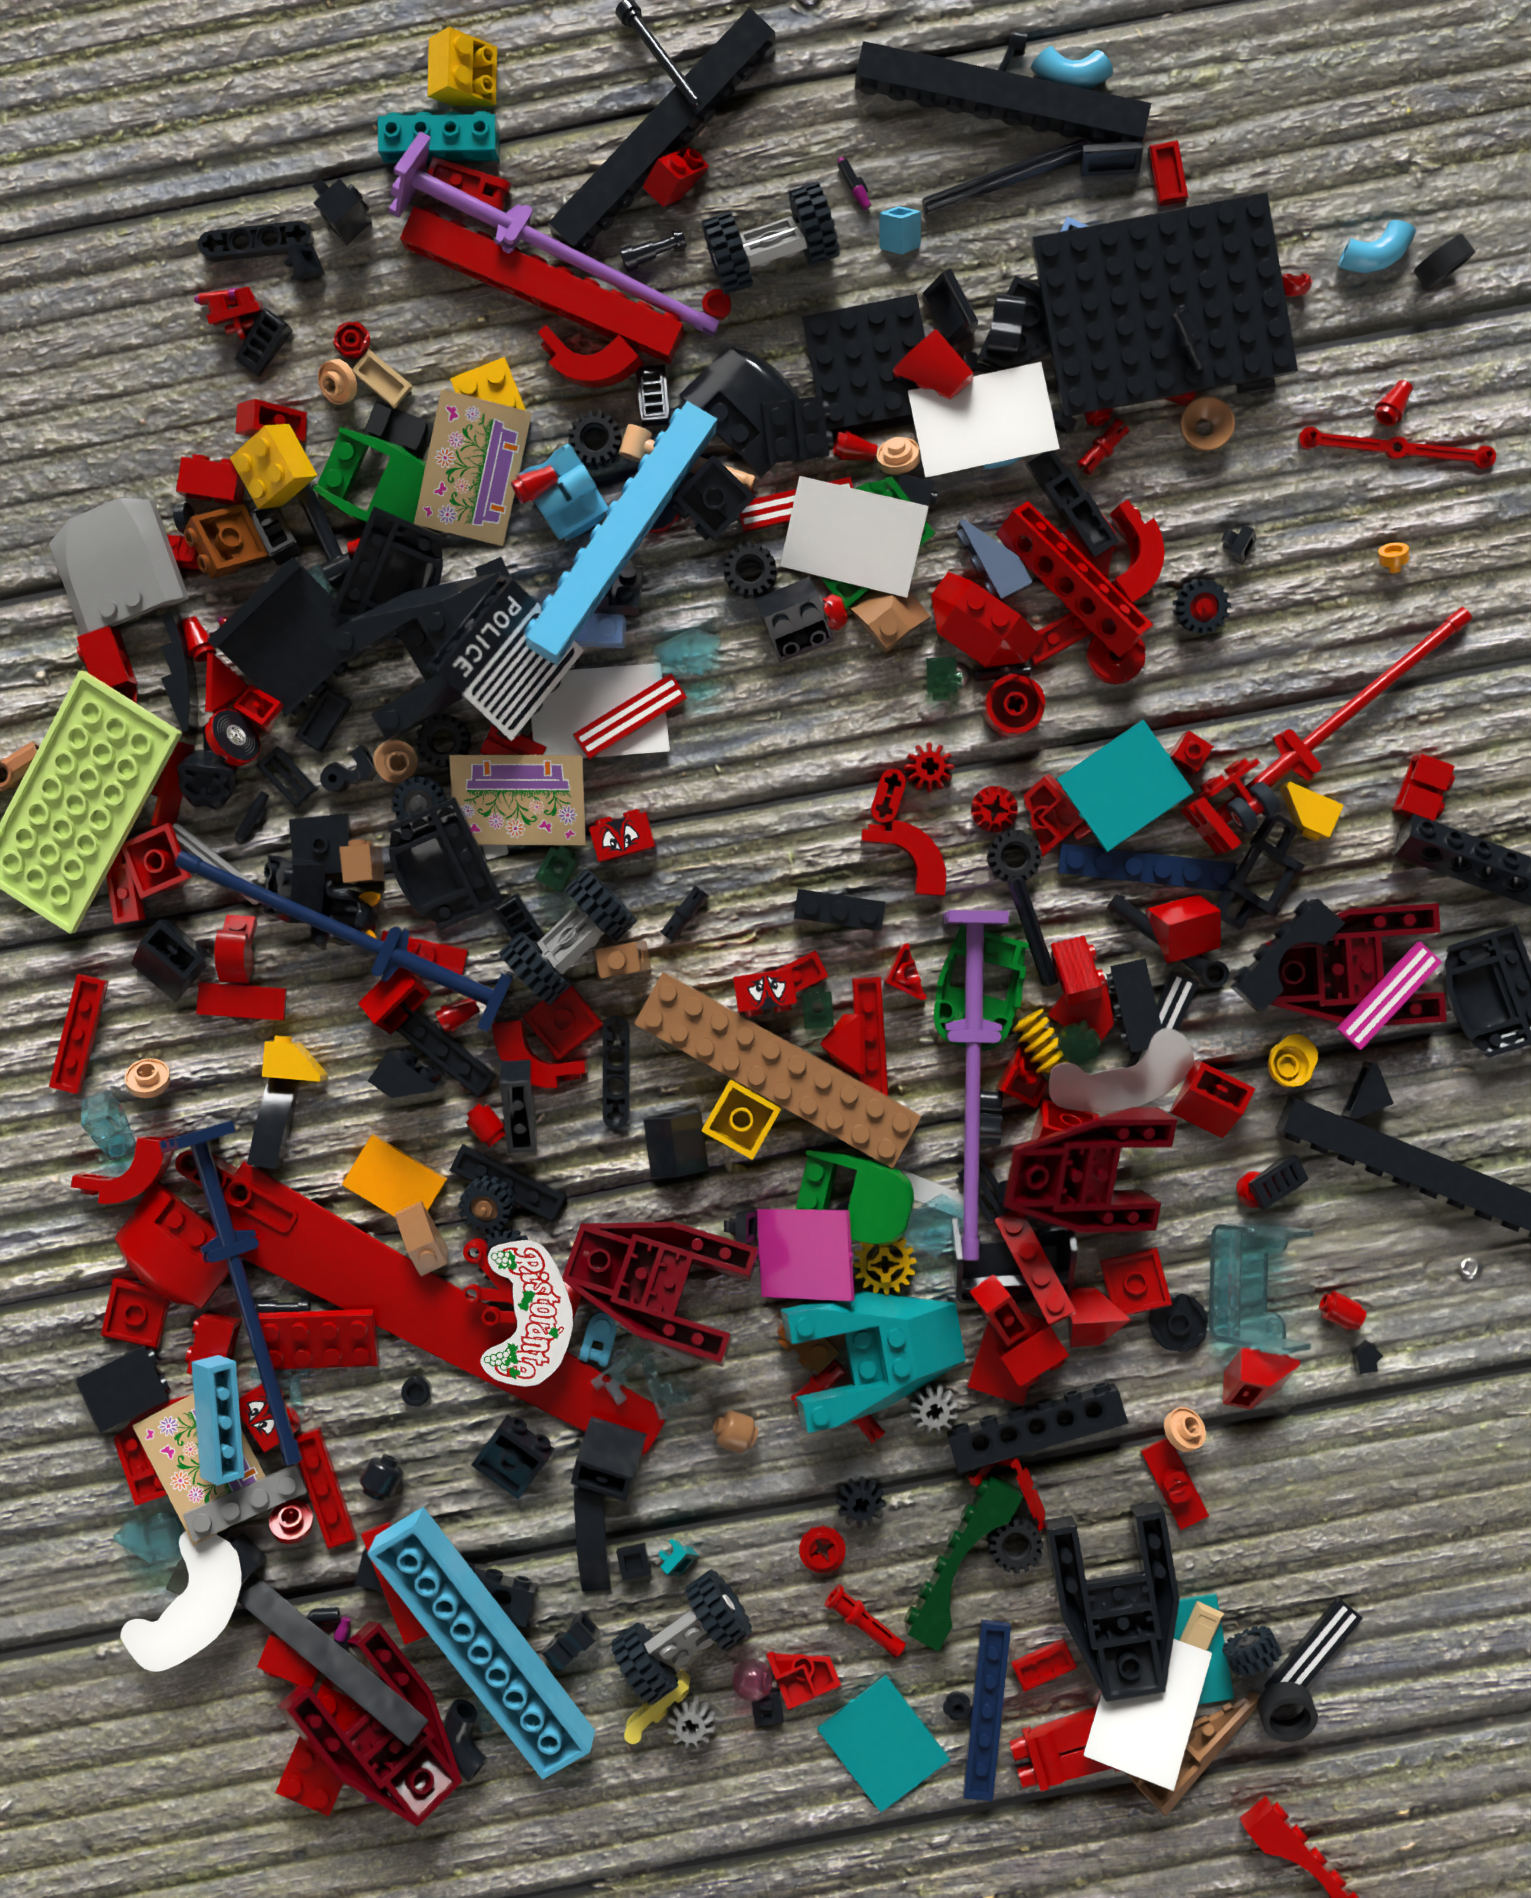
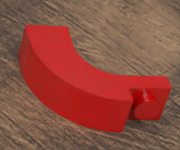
M547 325L537 332L544 340L540 345L552 358L548 363L563 378L579 386L603 388L615 385L630 377L644 364L620 335L600 352L591 355H581L569 350Z
M1127 499L1118 505L1109 516L1129 546L1130 563L1126 572L1115 578L1111 583L1133 604L1156 583L1163 568L1165 552L1163 537L1155 519L1152 518L1144 523L1139 510Z
M892 820L891 831H885V825L868 824V829L861 830L860 842L894 845L903 849L911 857L916 872L914 894L945 896L946 868L938 847L926 833L909 823Z
M524 1019L492 1023L494 1044L502 1061L531 1060L534 1086L558 1088L561 1086L560 1076L564 1075V1081L582 1079V1073L588 1072L587 1060L552 1063L536 1056L527 1041Z
M149 1135L137 1138L133 1162L120 1177H110L82 1172L72 1176L71 1187L81 1189V1194H99L98 1203L100 1204L123 1202L147 1192L156 1182L161 1180L170 1165L173 1151L162 1153L159 1145L160 1141L167 1140L168 1138Z

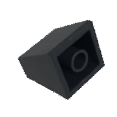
M140 1346L74 1376L93 1422L100 1433L169 1400L166 1393L171 1390L164 1375L160 1377L157 1375L154 1366L159 1363L152 1348L146 1350L145 1346Z

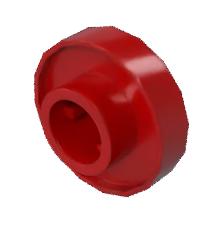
M295 1499L277 1505L269 1518V1527L273 1537L280 1543L294 1544L304 1540L311 1533L314 1525L313 1513L310 1507L303 1501Z

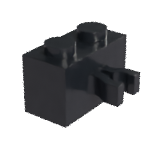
M320 178L312 186L319 196L313 202L326 224L346 246L372 223L367 214V211L370 210L369 207L362 200L363 196L352 184L346 186L339 178L328 187Z

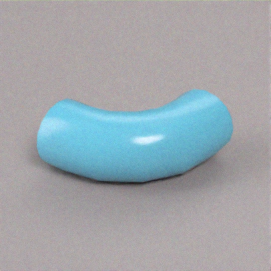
M1049 46L1035 58L1030 67L1035 75L1042 80L1089 90L1105 82L1113 75V67L1110 60L1100 50H1095L1082 60H1070L1059 54L1053 46Z
M1391 220L1388 222L1382 236L1376 241L1362 242L1350 238L1342 252L1338 267L1364 274L1386 269L1402 258L1413 241L1416 233L1415 227L1405 221Z

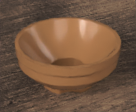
M1204 396L1192 401L1185 408L1180 421V431L1185 442L1192 448L1204 452L1216 450L1226 444L1231 438L1235 427V418L1229 405L1223 400L1212 396ZM1201 420L1209 422L1212 427L1211 434L1208 436L1199 435L1196 431V423Z

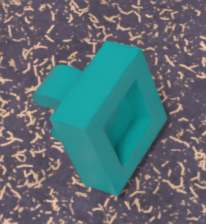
M670 1539L669 1543L673 1546V1553L669 1555L664 1550L658 1552L660 1558L664 1560L660 1567L666 1575L680 1577L699 1555L692 1547L683 1546L680 1541Z

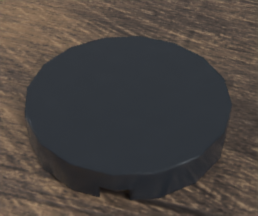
M1170 1293L1171 1306L1150 1311L1149 1329L1153 1338L1163 1348L1170 1351L1187 1352L1196 1348L1204 1340L1207 1333L1208 1316L1204 1307L1194 1297L1184 1293Z

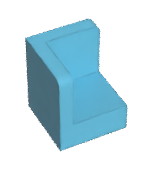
M897 206L879 213L880 249L902 255L919 248L921 245V211Z

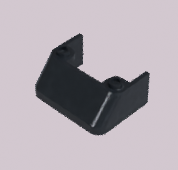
M952 1218L951 1248L957 1301L966 1304L977 1303L970 1291L993 1274L1012 1296L1013 1300L1034 1299L1005 1242L981 1244V1241H979V1260H963V1231L959 1232L958 1218ZM1049 1224L1039 1232L1038 1241L1066 1294H1069L1074 1286L1078 1253L1075 1232L1055 1224Z

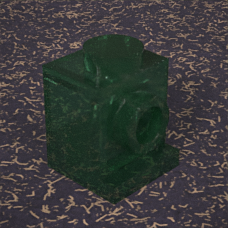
M561 845L558 850L550 847L534 878L564 893L565 887L579 863L573 859L575 853ZM561 862L564 864L565 869L562 873L558 874L555 872L554 867L557 863Z
M825 986L807 987L808 993H802L805 1029L834 1027L831 991H825ZM815 1002H821L824 1008L822 1012L816 1013L812 1010V1005Z

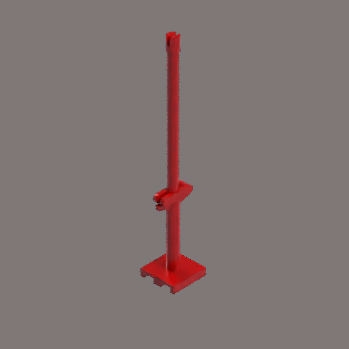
M1461 607L1444 620L1442 625L1305 739L1301 740L1292 729H1287L1274 736L1272 739L1280 757L1245 786L1247 791L1249 792V789L1258 782H1263L1271 788L1291 770L1306 781H1310L1314 777L1312 774L1319 772L1322 768L1320 762L1312 754V751L1452 634L1460 631L1472 620L1470 612ZM1236 795L1232 796L1216 811L1205 797L1188 803L1180 810L1216 855H1219L1221 852L1232 851L1242 843L1227 825L1232 820L1227 811V804L1235 799Z

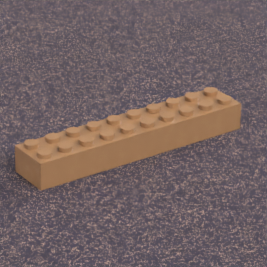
M662 972L634 1023L892 1169L921 1119L919 1113L666 972Z

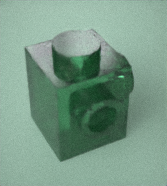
M956 657L925 659L926 697H933L934 702L950 701V696L956 695L957 688H962L961 670H956Z
M1086 1020L1077 1024L1072 1023L1064 1027L1059 1033L1058 1046L1069 1063L1079 1066L1099 1056L1101 1039L1096 1030L1090 1028Z

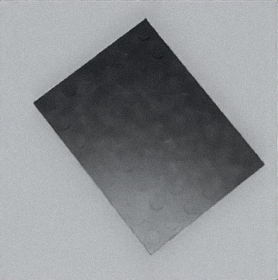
M1267 192L1032 237L1031 239L1062 418L1295 374L1298 371ZM1187 307L1197 331L1202 332L1203 338L1201 340L1210 360H1212L1211 365L1197 372H1194L1185 348L1181 349L1179 345L1181 339L1170 319L1171 315Z

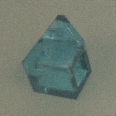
M691 628L656 646L653 653L655 657L659 658L658 662L663 665L675 668V665L679 664L687 667L686 672L702 677L703 673L711 675L721 644V638Z
M109 1090L81 1100V1126L110 1160L135 1151L136 1141L124 1109Z
M168 1512L152 1516L150 1521L140 1522V1519L127 1521L113 1535L115 1542L147 1562L152 1563L178 1557L181 1554L179 1539L184 1531L178 1514L169 1516Z

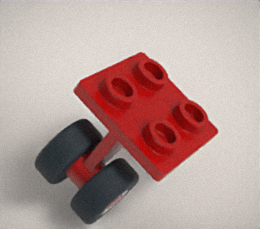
M1247 758L1235 761L1224 769L1226 775H1219L1216 778L1209 779L1200 786L1202 791L1196 795L1197 799L1201 797L1206 799L1228 787L1237 797L1227 804V811L1234 823L1245 833H1249L1259 825L1257 819L1259 814L1262 813L1266 817H1272L1281 810L1279 800L1265 783H1256L1248 792L1239 779L1260 764L1257 758L1249 761Z

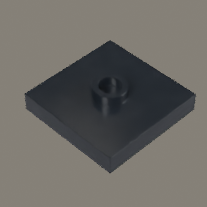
M349 814L289 819L293 858L313 860L326 865L325 875L342 873L339 847L348 846V841L351 840Z

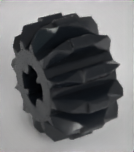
M860 1476L859 1484H855L852 1478L848 1479L850 1488L840 1486L839 1492L843 1496L836 1497V1504L841 1506L838 1509L839 1516H846L845 1520L848 1525L856 1520L857 1528L859 1529L862 1528V1521L865 1520L869 1526H873L872 1516L881 1519L883 1515L880 1509L886 1507V1501L881 1499L884 1495L883 1489H875L876 1481L873 1479L866 1485L864 1476ZM862 1498V1501L865 1500L866 1505L861 1507L859 1503L856 1505V1499Z

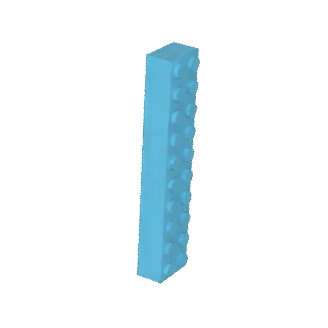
M422 1507L377 1534L367 1553L369 1558L540 1778L543 1780L590 1753L595 1729L427 1510Z

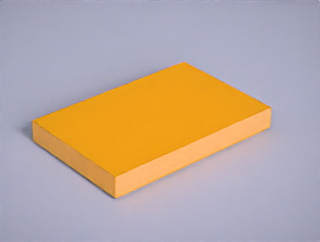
M372 1134L341 1185L395 1217L396 1212L420 1201L423 1202L427 1211H429L446 1183L447 1178L375 1134Z

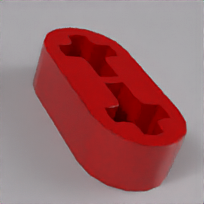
M898 769L885 771L879 780L870 811L872 818L878 823H889L897 814L906 786L905 775ZM893 774L897 776V781L901 783V786H895L892 795L886 794L889 785L884 781L885 778L890 779ZM888 798L890 799L888 809L892 810V814H886L884 818H880V812L875 810L876 806H882L884 799Z

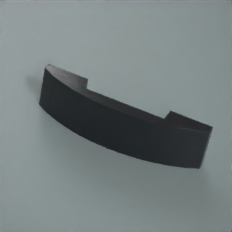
M574 1485L576 1545L582 1591L611 1590L610 1559H608L604 1508L605 1495Z

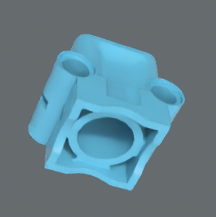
M565 444L554 451L551 457L544 463L530 466L518 475L539 470L549 465L552 466L558 477V482L548 488L534 502L558 540L564 538L565 541H568L606 517L604 512L608 510V506L572 446Z

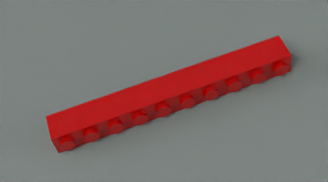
M414 206L400 236L405 249L613 340L620 335L631 348L670 365L684 335L683 323L680 322L681 320L677 316L665 312L664 315L654 311L650 304L644 301L635 303L628 300L627 296L616 289H611V291L605 290L600 287L601 285L591 278L585 277L584 280L573 276L574 273L568 268L550 266L544 258L536 254H531V256L525 255L520 252L518 247H515L512 253H506L502 250V244L501 246L496 245L495 241H493L494 238L483 231L472 232L467 229L465 224L455 219L447 221L440 218V214L430 208L424 207L422 210Z

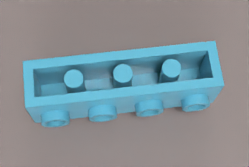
M220 1355L193 1361L191 1364L200 1477L217 1486L244 1478L236 1361Z

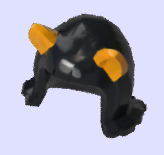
M331 880L325 882L322 914L377 939L374 932L378 924V914L374 907L381 900V895L374 891L360 893L348 888L334 889ZM311 926V937L316 946L322 950H327L328 942L341 946L353 945Z

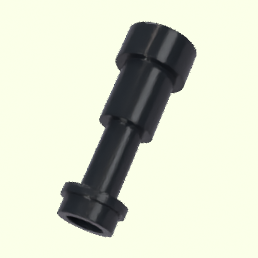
M681 229L673 230V236L654 243L648 241L634 247L628 245L620 248V254L627 272L639 268V264L657 258V254L676 247L678 251H681L682 248L687 247Z
M253 1297L257 1313L311 1311L310 1299L300 1298L299 1302L278 1303V1300H258L257 1297Z

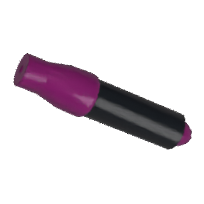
M839 157L837 166L851 189L852 195L861 205L862 209L867 210L872 204L868 199V189L862 177L856 176L847 159Z
M345 1616L341 1618V1622L334 1635V1641L344 1650L348 1646L347 1641L351 1635L349 1633L351 1619Z

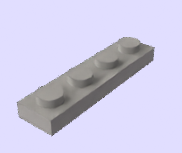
M296 1463L183 1513V1517L193 1542H196L307 1493V1488Z

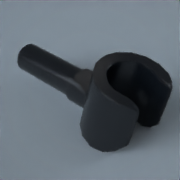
M1019 31L1012 33L1006 54L997 70H1006L1014 50L1024 52L1027 33Z
M964 352L961 356L973 372L978 371L987 374L1001 371L982 363H977L976 352Z

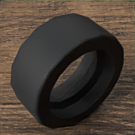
M1458 234L1425 258L1413 272L1425 289H1430L1467 262L1475 254V250L1463 234Z
M1294 1682L1276 1683L1265 1689L1258 1699L1257 1710L1265 1732L1273 1739L1281 1742L1298 1741L1311 1734L1317 1725L1318 1714L1310 1692L1302 1685ZM1297 1703L1304 1706L1301 1713L1295 1718L1277 1720L1271 1717L1273 1711L1281 1705Z

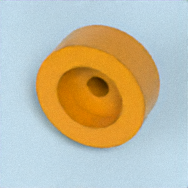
M1389 543L1382 546L1378 550L1379 564L1389 567L1390 573H1399L1401 566L1410 560L1409 546L1404 543Z

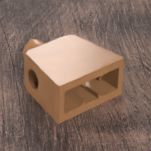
M646 941L592 950L597 979L651 970Z

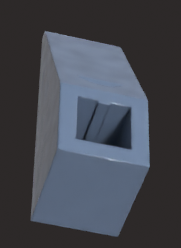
M962 519L959 521L957 526L959 531L956 532V536L963 548L968 547L972 555L970 557L971 565L977 574L982 573L986 581L983 585L987 592L1003 602L1030 587L1032 580L1018 555L966 520Z

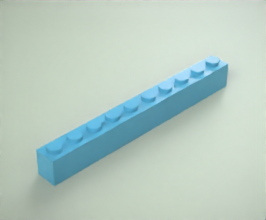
M686 401L682 409L677 408L669 421L671 425L666 432L661 431L658 434L653 445L655 447L650 455L645 454L638 465V473L634 479L630 477L626 481L622 489L623 495L619 501L614 500L610 504L606 512V520L602 525L597 524L590 535L591 541L586 549L582 547L577 552L573 561L575 565L571 571H565L560 577L557 584L558 590L553 596L549 595L541 606L542 613L538 619H532L527 625L524 632L527 648L558 666L715 435L717 418L692 403Z

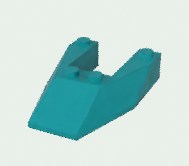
M865 1291L855 1293L854 1301L822 1300L781 1309L785 1338L791 1344L844 1333L852 1384L796 1396L800 1423L807 1433L838 1427L886 1409L966 1361L955 1302L891 1294L885 1295L883 1293L875 1294Z

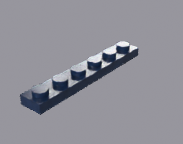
M1060 844L1057 873L1223 892L1228 880H1232L1236 874L1237 863L1114 849L1106 852L1104 848Z
M982 1619L980 1621L963 1785V1798L993 1801L1011 1632L1010 1622Z

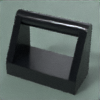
M949 268L943 271L923 292L922 298L942 336L951 346H954L975 335L978 319L952 269Z

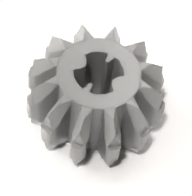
M927 1384L925 1386L927 1393L923 1394L919 1389L915 1391L919 1400H910V1406L915 1409L911 1410L909 1415L911 1419H917L914 1423L917 1429L925 1425V1434L929 1435L932 1428H935L937 1434L941 1435V1426L944 1425L949 1430L953 1427L948 1419H958V1413L953 1410L959 1407L956 1400H951L953 1397L951 1390L943 1393V1386L938 1384L935 1392H932L930 1384ZM936 1404L937 1414H931L930 1405Z
M698 1696L693 1698V1702H689L688 1698L685 1697L682 1700V1705L676 1702L672 1705L673 1712L667 1714V1721L670 1723L667 1726L668 1734H675L673 1737L674 1744L684 1741L683 1747L685 1750L688 1749L690 1743H693L699 1749L701 1740L706 1743L710 1741V1733L715 1732L716 1724L713 1722L715 1720V1712L708 1711V1701L700 1705Z

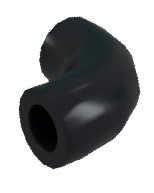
M457 1699L447 1711L443 1725L459 1773L467 1782H470L486 1763L488 1757L475 1745L471 1730L478 1718L476 1708L467 1700Z

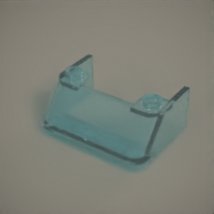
M1227 1223L1214 1227L1211 1233L1209 1330L1214 1339L1224 1343L1280 1355L1311 1349V1343L1287 1339L1286 1325L1283 1318L1277 1313L1267 1311L1268 1254L1284 1252L1288 1246V1239L1314 1236V1230L1275 1224Z

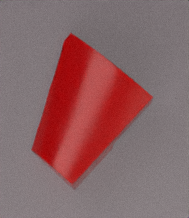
M937 329L918 343L892 370V374L900 379L901 376L916 382L918 387L925 390H935L938 395L949 400L973 382L974 373Z
M1051 774L1044 776L1023 795L1026 808L1031 814V826L1036 831L1040 844L1039 849L1042 850V857L1084 822V819L1079 817V812Z
M775 1652L766 1654L788 1711L842 1687L830 1656H808L804 1654H782Z

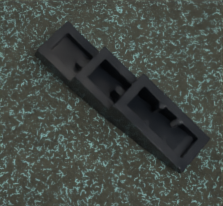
M1054 450L1043 452L1026 464L1049 501L1093 558L1119 542V539L1089 492H1084L1071 470L1065 468Z
M173 611L161 614V618L171 642L161 646L171 674L162 677L161 680L182 732L193 736L197 734L198 727L196 671L193 657L188 655L184 630L181 625V616Z

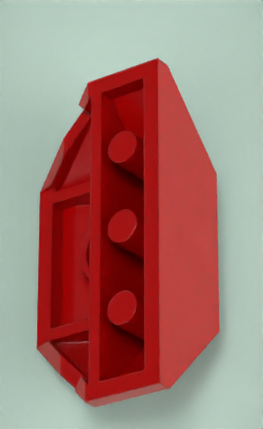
M948 572L931 594L937 634L985 668L1024 664L1043 640L1038 632L1020 614L971 580Z

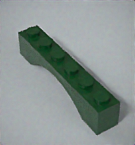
M990 1472L976 1486L974 1491L976 1497L971 1505L967 1504L964 1507L960 1516L962 1522L958 1530L953 1529L946 1542L947 1550L943 1556L939 1555L932 1567L934 1573L930 1581H924L918 1593L920 1599L917 1605L909 1608L904 1619L908 1636L938 1652L952 1628L950 1593L953 1578L960 1562L981 1537L995 1528L1010 1522L1023 1498L1018 1487Z

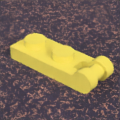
M683 1668L676 1674L679 1681L677 1688L653 1705H649L646 1701L628 1718L624 1738L629 1744L638 1743L641 1740L642 1731L652 1721L655 1723L659 1722L666 1715L667 1708L674 1701L679 1703L689 1693L690 1676Z

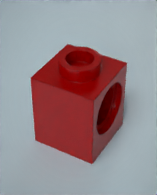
M1187 731L1181 735L1171 750V760L1176 766L1191 775L1199 771L1214 746L1191 731Z

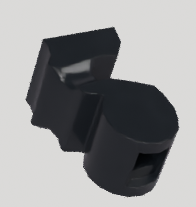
M360 744L354 750L352 757L357 764L354 770L338 762L327 765L320 774L321 785L328 791L340 793L346 791L350 784L359 785L364 782H372L377 772L374 768L373 757L368 748Z
M980 1089L979 1143L1001 1145L1002 1130L1000 1126L1003 1121L1001 1115L1003 1104L1002 1091L988 1092Z
M581 1611L572 1620L567 1632L559 1631L545 1646L541 1654L559 1671L574 1657L576 1658L580 1651L587 1650L596 1641L600 1629Z

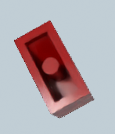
M259 399L245 401L237 404L235 433L253 437L265 425L290 424L298 441L305 442L307 412Z

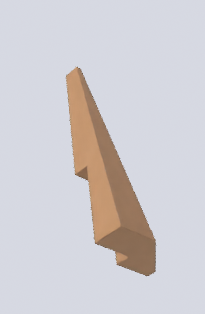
M1251 1691L1245 1698L1233 1704L1228 1703L1222 1706V1710L1210 1716L1205 1715L1192 1723L1174 1791L1132 1774L1124 1773L1166 1817L1257 1708L1259 1697Z

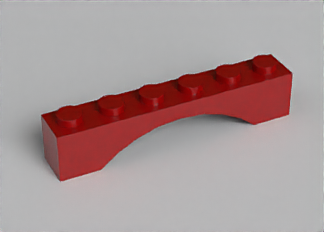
M1264 1796L1239 1818L1246 1832L1265 1854L1285 1858L1309 1871L1322 1883L1330 1898H1360L1355 1891L1349 1894L1344 1888L1347 1883L1336 1869L1330 1871L1325 1864L1328 1861L1316 1846L1313 1849L1309 1847L1306 1843L1309 1839L1297 1824L1293 1827L1287 1821L1289 1815L1279 1802L1273 1804L1267 1796Z

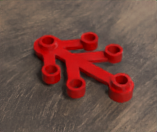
M480 1238L470 1240L464 1246V1258L471 1264H477L498 1289L483 1288L477 1284H469L462 1292L464 1301L470 1304L478 1300L509 1302L514 1306L513 1283L509 1279L507 1280L506 1277L493 1271L489 1265V1247L487 1243ZM471 1248H476L479 1251L478 1257H473L470 1254ZM468 1289L475 1290L476 1298L468 1296ZM489 1306L481 1315L483 1323L487 1326H493L497 1322L517 1324L515 1311H500L495 1306ZM487 1312H493L496 1315V1320H489Z

